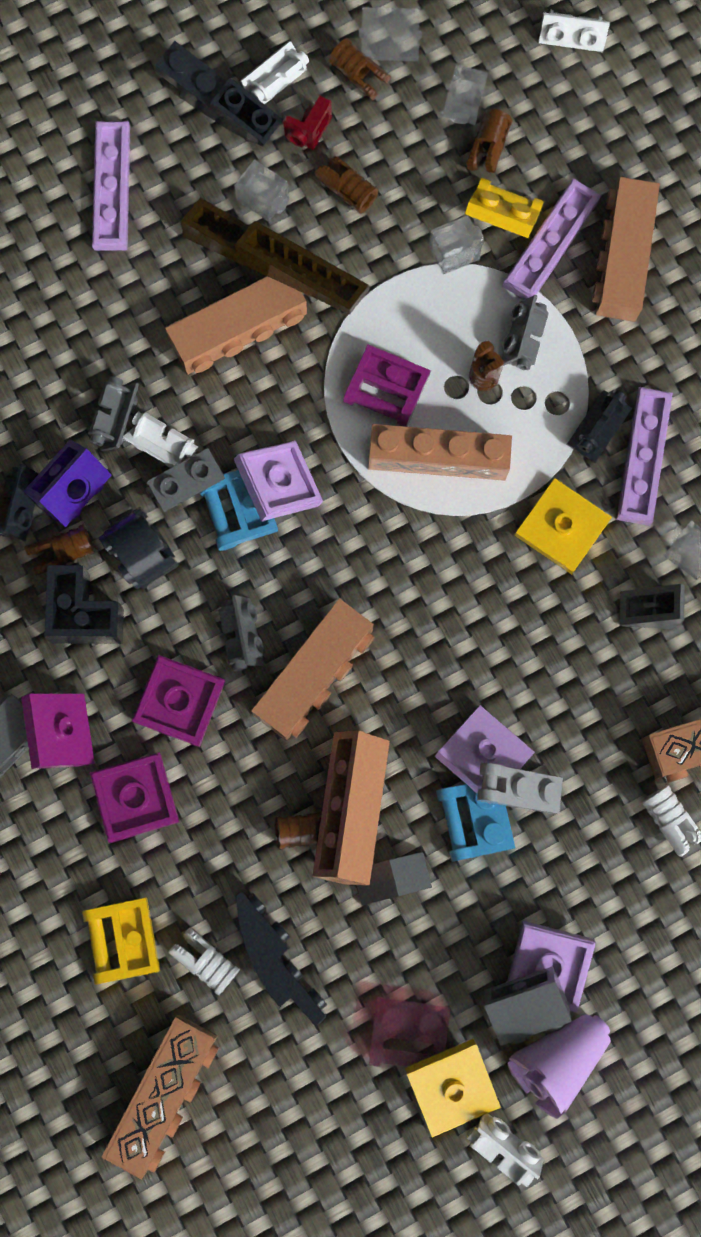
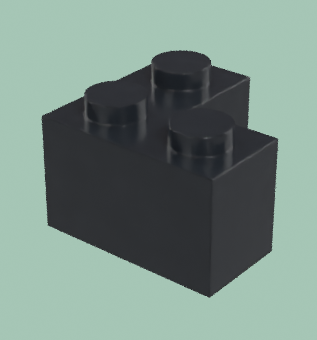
M47 565L44 636L52 644H123V607L119 601H89L90 574L83 565Z

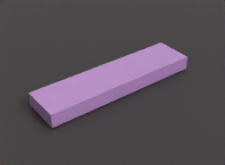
M129 121L95 122L92 246L94 250H127Z
M572 179L504 280L502 287L523 300L537 295L599 202L601 195L577 180Z
M643 387L637 389L616 520L651 526L653 523L673 395L671 392Z

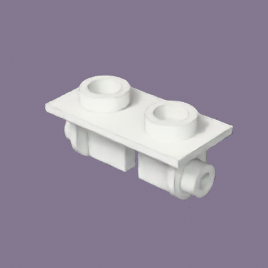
M550 10V13L543 12L539 43L603 52L610 22L603 21L600 16L598 18L573 17L569 14L554 13V10Z
M289 41L240 82L244 89L266 104L307 70L306 64L309 63V59L303 51L297 53L293 44Z
M137 412L132 420V424L135 426L123 436L124 440L133 444L137 449L157 458L170 468L196 455L198 446L194 444L193 439L188 438L173 428L169 431L167 437L163 435L166 424L147 412L144 414Z
M488 1113L481 1116L478 1128L474 1126L466 1137L471 1142L470 1147L490 1163L500 1153L504 1158L499 1162L497 1168L517 1185L522 1183L528 1187L534 1177L536 1179L540 1177L544 1158L540 1156L535 1146L527 1141L523 1142L510 1132L509 1127L504 1121L497 1117H492Z

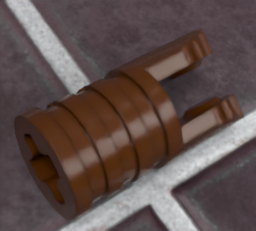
M348 38L343 39L334 48L329 57V63L332 66H336L340 72H343L349 78V81L372 101L378 94L371 85L362 81L369 70L381 82L387 84L391 79V76L370 57H366L355 45H352Z
M498 109L485 110L467 160L466 169L477 171L485 152L488 154L485 160L486 171L495 173L504 148L506 136L512 124L510 115Z
M337 156L332 157L328 161L329 167L323 164L314 171L319 181L337 196L341 197L352 208H355L359 214L368 210L378 195V188L372 186L368 180L357 174L353 168Z
M489 341L481 342L476 348L469 372L471 385L480 391H489L498 384L504 365L503 359L494 352V346Z
M84 524L76 529L73 528L68 532L60 533L58 536L53 535L24 546L27 555H35L53 547L56 558L42 561L34 566L33 570L36 576L47 572V565H66L67 562L83 558L88 554H95L91 538Z
M322 812L309 813L305 816L275 817L274 830L278 850L285 849V847L317 846L319 835H316L315 823L321 822Z

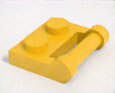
M481 178L476 191L468 202L465 215L528 238L539 217L544 201L538 198H534V200L491 185L490 180Z
M147 898L82 911L83 921L88 922L96 973L93 974L94 985L160 971ZM107 917L112 918L120 968L113 970L110 969L102 919Z

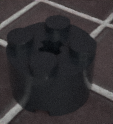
M140 506L106 528L104 534L99 537V540L110 555L113 554L118 561L122 562L117 567L129 584L132 583L136 589L140 587L145 589L180 565L174 559V553L156 526L148 523L146 520L148 515Z

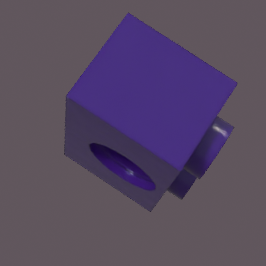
M69 440L28 485L24 492L49 517L66 527L80 515L82 508L89 500L103 489L105 482L112 474L87 448ZM73 481L71 487L67 490L68 485Z

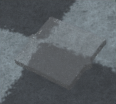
M363 7L362 29L359 30V37L362 38L361 51L372 60L418 61L419 40L422 38V32L419 30V9Z

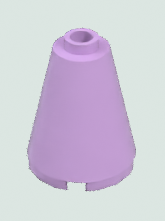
M584 1014L569 1022L563 1028L551 1032L513 1053L509 1058L508 1067L526 1094L531 1091L539 1098L535 1104L551 1117L558 1119L566 1113L611 1042L608 1036L610 1029L600 1017L596 1015L591 1017Z

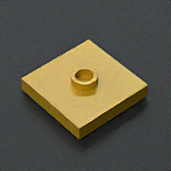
M554 478L514 536L572 575L612 516Z
M474 1039L404 1068L432 1137L501 1108Z

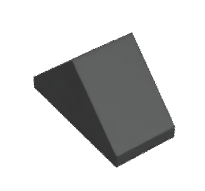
M673 584L620 591V626L674 629L684 621L685 585Z
M423 852L373 864L370 885H357L362 906L432 888Z

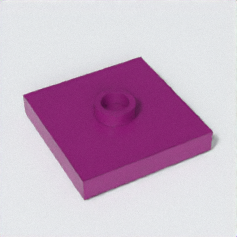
M158 655L132 722L200 747L226 681L220 677Z
M27 694L21 696L31 769L79 767L95 764L84 694Z
M160 752L90 772L108 843L180 823Z

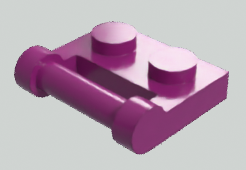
M367 344L347 388L343 402L352 406L356 403L396 420L399 426L407 427L428 381L431 370ZM365 383L404 399L406 402L403 408L360 391L362 384Z

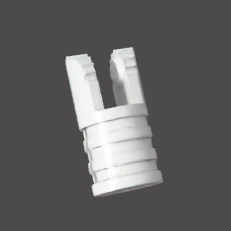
M669 785L660 788L641 802L647 808L650 816L654 818V822L658 824L660 831L677 855L683 856L689 851L690 847L687 841L694 845L701 842L700 830L688 812L684 810L681 802L677 800Z
M188 928L184 933V937L194 949L202 954L199 960L178 944L173 945L168 952L192 974H196L202 982L204 981L209 988L215 990V993L219 996L240 969L237 966H233L228 959L226 960L220 952L216 951V948L197 932Z

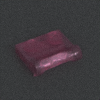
M377 997L368 1066L380 1067V1063L408 1067L445 1051L451 1008L448 1006ZM383 1037L434 1044L433 1055L382 1048Z

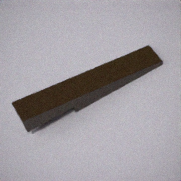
M202 198L194 204L181 220L184 238L349 315L369 291L367 283L259 222L254 221L251 225H248Z

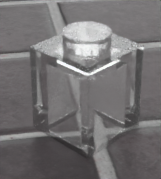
M456 65L446 98L444 117L450 118L459 124H476L486 88L487 72Z
M256 160L250 164L235 184L237 201L268 222L276 213L281 214L289 202L287 181Z
M468 215L431 230L429 248L443 275L480 260L484 237L481 229L477 225L473 226Z
M690 521L683 529L677 526L666 539L665 543L670 547L663 556L695 580H698L701 577V527Z

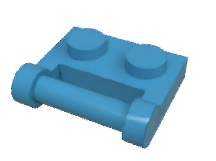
M239 470L223 474L224 480L200 493V496L205 497L218 536L215 542L219 551L228 550L238 544L278 532L275 518L265 521L260 520ZM225 488L228 489L241 528L234 532L230 531L218 495V491Z
M467 784L436 791L438 802L442 801L453 849L449 851L452 862L515 849L506 806L477 801V793ZM464 796L466 797L476 846L471 847L466 846L456 798Z

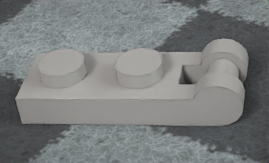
M480 763L479 775L483 776L482 789H478L477 801L550 814H560L563 778L504 767L499 764Z

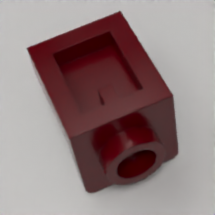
M319 95L314 106L309 105L302 121L286 115L283 120L285 137L295 146H305L314 150L332 119L331 101Z

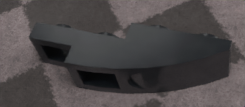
M176 41L171 44L155 64L154 71L180 90V97L224 128L255 144L264 147L284 120L231 77L226 81Z
M241 891L236 896L237 915L248 956L258 977L279 1008L292 998L316 1027L327 1017L323 1009L328 1004L314 988L309 992L299 982L303 974L290 959L284 963L279 958L290 949V946L286 943L291 938L278 921L272 925L262 914L267 908L254 893L247 896Z

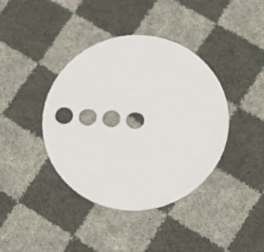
M440 263L408 270L385 281L368 293L352 313L348 314L334 338L326 363L324 379L326 411L334 437L347 460L367 482L387 497L403 505L428 513L449 516H470L500 510L522 501L543 487L562 468L573 451L566 444L585 418L588 408L589 388L585 360L571 327L556 307L540 292L537 293L536 302L545 304L549 315L542 337L538 338L532 334L530 335V338L541 342L535 365H532L530 370L519 369L517 367L518 362L516 361L504 365L498 381V385L502 389V398L495 404L483 403L478 397L477 389L469 381V372L474 353L481 342H491L494 346V352L503 358L502 345L505 338L509 335L513 323L511 321V313L516 304L523 301L522 298L502 287L508 273L490 267L466 263ZM367 344L431 370L428 381L407 427L512 435L510 470L506 480L368 470L372 424L399 425H397L396 420L354 403L352 406L343 402L347 388ZM452 376L463 377L469 385L467 395L461 399L450 398L444 391L445 381ZM365 383L362 384L360 391L403 408L406 402L404 399ZM521 386L532 389L536 395L534 406L527 410L516 408L511 401L512 392ZM552 392L565 394L570 403L568 411L562 415H553L548 412L545 407L547 395Z

